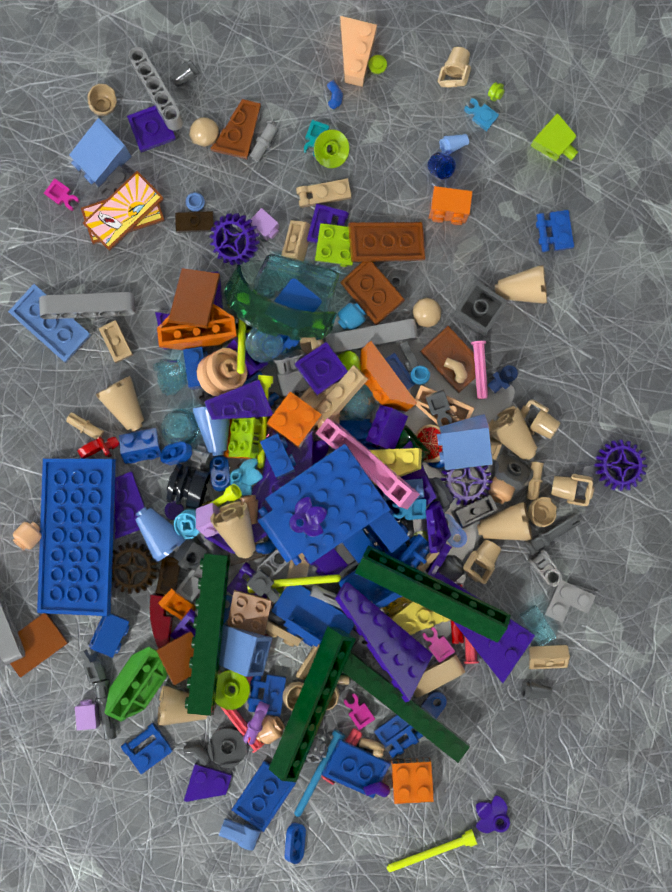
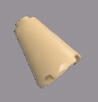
M539 265L498 280V284H495V293L505 300L547 303L544 265Z
M130 376L96 394L97 398L127 430L135 431L143 426L141 423L144 421Z
M511 406L497 414L499 418L496 421L492 419L489 422V434L521 459H531L535 456L537 446L518 407Z
M240 501L219 508L220 512L215 515V512L211 515L210 521L238 557H251L256 547L247 504L244 502V505H241Z
M524 502L480 520V524H477L479 536L483 535L484 539L532 540L529 516Z
M162 686L159 699L160 707H158L159 725L164 726L206 720L207 716L187 714L185 699L189 697V693L169 686Z

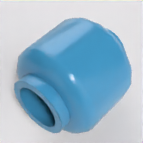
M348 303L338 312L340 318L338 323L344 330L347 328L349 330L357 329L365 322L364 316L366 313L358 303Z

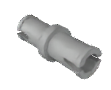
M268 123L262 135L256 139L257 143L249 155L256 162L260 161L266 149H269L271 146L270 142L276 131H278L274 125Z

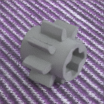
M198 445L197 449L192 448V456L188 461L192 463L191 467L203 470V467L210 465L212 454L208 453L206 447Z
M314 738L306 759L311 763L322 761V758H326L328 749L325 748L326 744L321 739Z

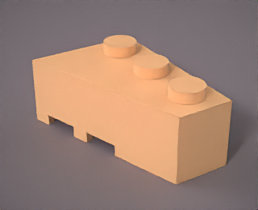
M340 16L345 83L363 87L376 37L377 25Z
M420 385L415 397L416 406L437 424L438 414H431L425 396L438 391ZM447 396L451 409L446 412L451 415L452 423L471 417L474 407ZM447 418L441 419L442 426L451 424Z

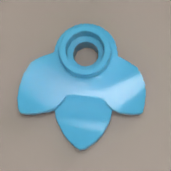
M252 458L244 461L238 469L233 470L230 474V484H236L243 496L251 495L252 485L263 479V475L255 469L258 464L257 459Z

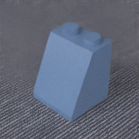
M100 118L94 122L69 154L73 160L71 164L78 171L82 169L85 173L84 178L91 185L95 183L98 187L107 180L106 178L119 165H124L131 158L126 146Z
M485 414L440 427L441 434H437L438 446L442 445L443 452H439L440 464L444 463L445 470L492 465L489 427Z
M224 625L219 665L246 677L263 676L273 637Z

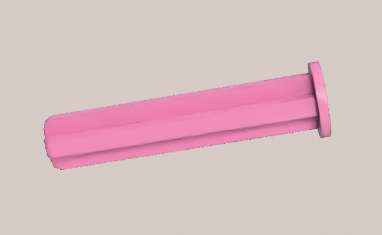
M486 341L471 342L474 348L478 399H486L488 397L484 349Z

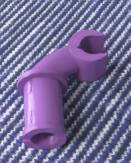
M259 702L254 717L247 723L248 728L243 737L245 743H247L249 737L251 738L249 744L255 743L258 733L263 728L262 721L270 705Z

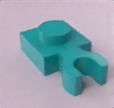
M315 120L311 121L305 139L309 140V142L304 145V153H307L308 148H314L317 137L322 132L329 130L330 126Z

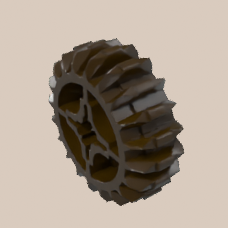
M127 542L125 543L126 549L122 545L118 546L120 553L117 550H113V554L116 557L112 559V574L114 576L112 582L117 581L114 585L115 588L122 585L121 592H125L128 588V594H132L134 588L136 594L140 593V587L143 591H146V584L149 586L153 585L150 578L157 579V576L152 573L159 572L158 568H153V565L159 564V561H152V554L148 555L150 553L149 548L144 551L145 544H141L138 548V543L133 542L131 548V544ZM131 552L129 561L126 564H119L120 559L126 553ZM137 553L145 558L147 566L139 563ZM134 563V566H137V568H141L131 573V570L125 567L130 566ZM118 570L126 572L128 582L121 578ZM139 572H147L145 578L140 583L134 584Z

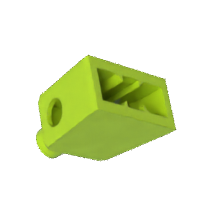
M558 113L542 129L530 145L554 161H557L562 154L572 161L579 153L571 146L576 139L575 133Z

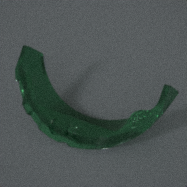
M237 265L224 289L228 308L233 309L241 321L275 337L281 334L289 336L290 340L300 341L302 338L315 337L316 340L324 339L331 333L337 315L334 311L310 312L298 310L266 298L247 283L242 274L241 265Z

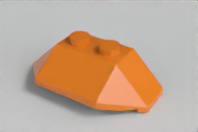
M213 304L208 328L170 323L168 320L169 316L157 327L159 347L177 350L220 345L237 336L234 316Z
M368 342L361 350L360 371L368 378L365 385L380 405L407 412L417 402L373 342Z

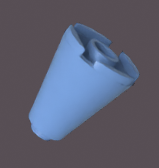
M206 406L193 408V414L208 453H212L213 456L224 455V451L228 449L230 419L211 420Z
M144 507L136 513L138 516L135 519L156 562L165 558L173 552V549L177 546L179 547L186 540L182 535L179 536L171 523L151 507L149 509Z

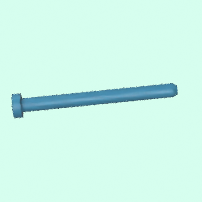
M334 729L332 732L334 737L327 748L326 758H322V761H320L294 811V815L297 817L302 815L338 740H344L346 737L339 730Z

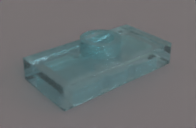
M536 604L519 614L529 631L535 634L534 639L539 646H544L556 638V635Z

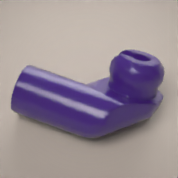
M381 781L363 787L366 796L377 794L381 797H387L390 794L389 786Z

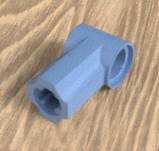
M225 818L219 836L238 843L244 849L254 850L261 830L249 824L242 825Z

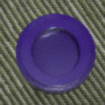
M173 501V503L169 502L164 509L166 517L170 520H175L184 511L183 505H177L176 501Z

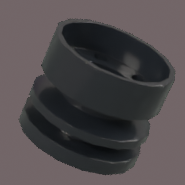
M177 463L169 478L167 502L173 503L176 497V504L180 505L183 499L187 498L186 507L197 509L203 504L207 492L206 484L210 480V472L197 469L194 475L190 476L191 467L186 466L183 472V464Z

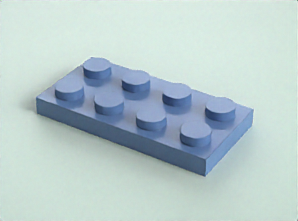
M33 284L8 312L66 363L91 334L73 318H40L39 297L46 294Z

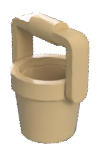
M454 47L447 62H445L439 74L438 83L441 87H458L467 84L471 71V66L468 65L470 52L463 47ZM446 75L455 78L453 80L444 81Z
M531 399L521 409L524 419L532 404L541 410L534 419L529 431L531 435H534L536 432L551 439L561 423L547 413L549 411L547 407Z
M572 474L571 477L554 476L551 495L567 499L569 504L589 505V501L593 498L594 493L592 477ZM578 481L589 482L586 487V500L575 499Z
M484 540L479 548L469 556L464 564V571L475 582L486 584L495 569V563L501 548L489 540ZM473 563L486 569L482 578L474 570L470 569Z

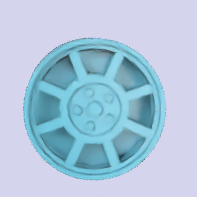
M186 509L174 520L176 533L179 536L182 535L184 539H192L200 533L196 529V509Z

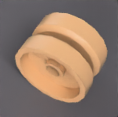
M222 348L200 361L197 367V378L201 387L207 393L219 396L244 384L247 378V367L245 364V372L243 374L237 372L238 353L230 348Z

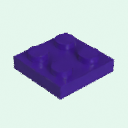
M155 106L127 116L141 153L176 140L173 130L168 129Z
M327 342L294 363L297 370L317 396L340 381L348 372Z

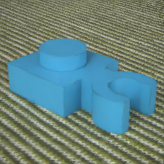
M471 98L470 103L474 105V108L465 106L464 111L467 114L475 115L472 121L487 132L497 120L499 114L485 103L480 107L478 101Z
M416 498L408 510L399 507V513L393 514V517L398 519L404 516L407 520L426 519V499ZM396 503L392 504L393 507H399Z

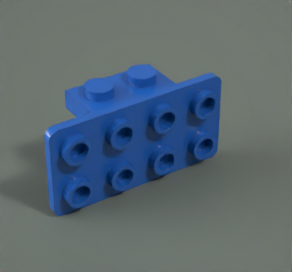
M292 278L249 331L247 339L273 359L274 356L281 354L286 347L290 349L301 340L300 335L304 331L307 332L313 325L312 314L320 306L322 300L297 279Z
M403 543L393 553L385 552V554L398 559V554L401 551H406L408 547ZM355 571L339 581L340 587L346 582L350 583L379 609L388 606L392 601L402 597L356 574Z
M303 585L287 586L272 609L274 614L286 621L284 626L287 627L286 630L294 636L299 635L303 638V642L311 647L313 645L317 647L321 643L327 626L340 628L349 634L355 625L352 619H348L346 614L333 605L310 596L311 591Z

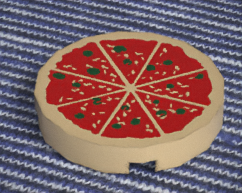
M425 425L415 434L431 453L424 462L435 463L440 461L439 452H443L442 445L438 446L437 434H441L439 426Z

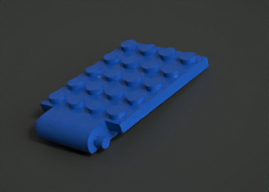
M345 443L266 497L265 499L272 510L268 512L263 506L258 510L262 517L257 521L286 563L292 560L295 565H298L302 562L298 555L303 553L311 564L388 512L391 508ZM305 497H310L312 507L317 506L327 510L325 519L320 523L323 533L316 537L308 536L304 532L296 533L289 525L291 516L295 514V505ZM298 519L296 521V525L301 527L303 525V521L301 519Z

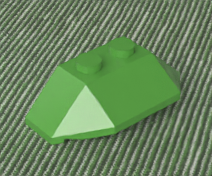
M147 647L133 654L109 689L104 712L106 715L122 722L126 718L146 709L167 677L166 670L155 649Z

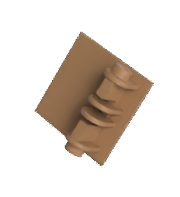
M234 590L227 625L265 635L269 612L272 609L273 602L270 599Z

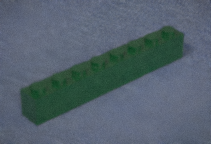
M369 545L355 571L356 574L497 643L508 628L511 618L510 614Z
M204 554V558L200 560L202 578L199 577L198 589H200V597L196 599L198 616L194 618L193 623L196 634L195 637H192L191 648L194 649V653L189 661V668L192 671L191 677L189 676L187 680V688L190 689L189 697L185 699L187 714L214 715L230 566L229 556Z
M327 626L270 764L269 770L281 781L297 782L356 638L340 628Z
M350 652L342 672L459 763L470 748V744L413 699L405 702L401 697L403 696L397 687L395 688L389 680L356 654Z

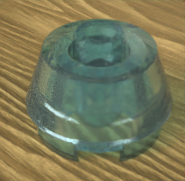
M260 324L252 328L245 341L249 355L258 362L272 361L280 355L283 349L281 333L270 324Z
M160 359V362L153 364L154 371H158L157 383L162 393H165L166 396L171 394L174 396L187 385L186 369L179 360Z
M359 389L340 413L349 420L363 421L373 411L376 400L373 396L368 398L363 394V390Z
M175 409L169 412L162 421V434L169 444L182 441L191 444L199 434V427L194 414L186 409Z

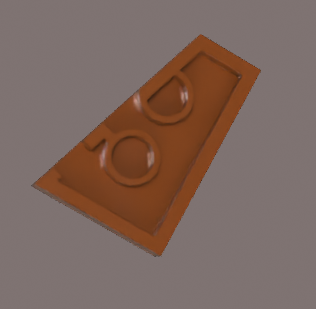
M242 99L230 117V121L225 129L221 131L216 143L212 145L211 151L248 160L261 103Z

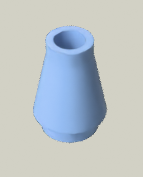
M467 134L444 136L439 141L440 149L449 155L468 145L469 139Z

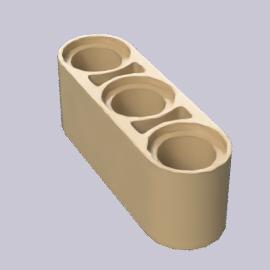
M457 654L449 656L441 663L438 662L425 670L414 692L416 698L465 673Z

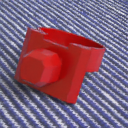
M99 437L79 448L77 452L81 459H84L103 450L105 456L109 458L112 456L110 449L117 448L120 443L116 437L107 439V442L102 437Z

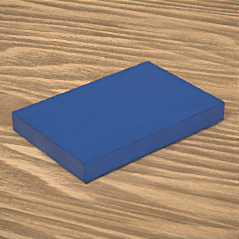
M339 739L322 775L365 795L363 787L382 782L391 763ZM375 794L369 795L371 798L375 796Z
M266 760L263 761L231 809L262 832L265 831L296 784V782L281 781L269 770L270 763Z

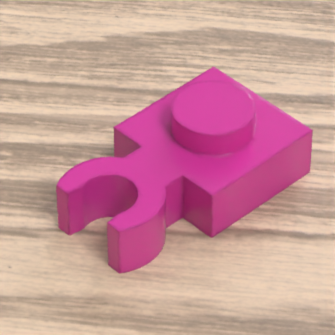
M54 179L44 192L48 198L59 206L64 202L70 211L74 210L70 206L71 201L80 202L76 196L69 195L71 190L57 179Z
M431 627L433 636L427 637L425 633L422 635L425 640L432 643L428 648L438 662L441 663L455 651L444 636L438 638L437 630Z
M352 693L355 699L354 702L349 703L345 698L344 704L352 709L348 714L357 728L361 730L374 721L375 717L365 702L359 705L358 696Z

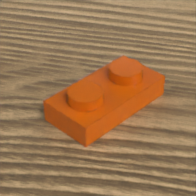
M173 589L159 602L163 609L180 620L185 617L190 609L193 611L196 609L194 603Z

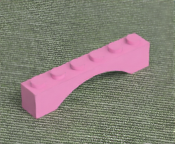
M327 418L316 432L320 438L335 450L346 443L369 478L399 507L408 510L420 495L337 422Z

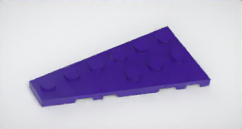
M437 571L435 573L436 579L481 600ZM511 618L507 630L498 643L454 622L502 683H504L535 637L534 633Z
M344 583L335 600L348 619H352L357 627L356 631L360 636L363 635L368 643L366 644L381 668L388 672L392 678V684L395 688L398 687L402 693V699L405 702H409L433 654L350 583Z

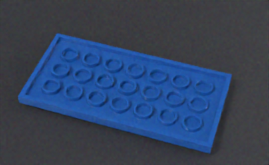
M43 459L40 521L42 537L39 548L37 613L110 616L116 459Z

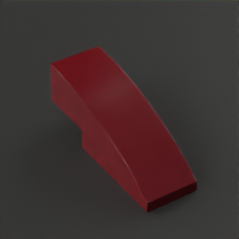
M151 594L150 621L157 647L160 648L171 640L170 635L174 616L166 615L167 611L159 605V602L164 597L163 595Z

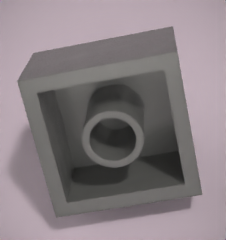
M475 280L452 316L482 336H485L508 301Z

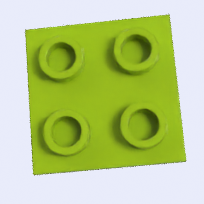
M320 223L315 261L340 264L341 267L353 266L350 254L349 228Z
M238 418L232 420L230 427L231 438L228 446L229 457L256 459L257 455H259V445L253 443H260V441L253 440V437H261V435H257L261 434L262 424L260 419Z

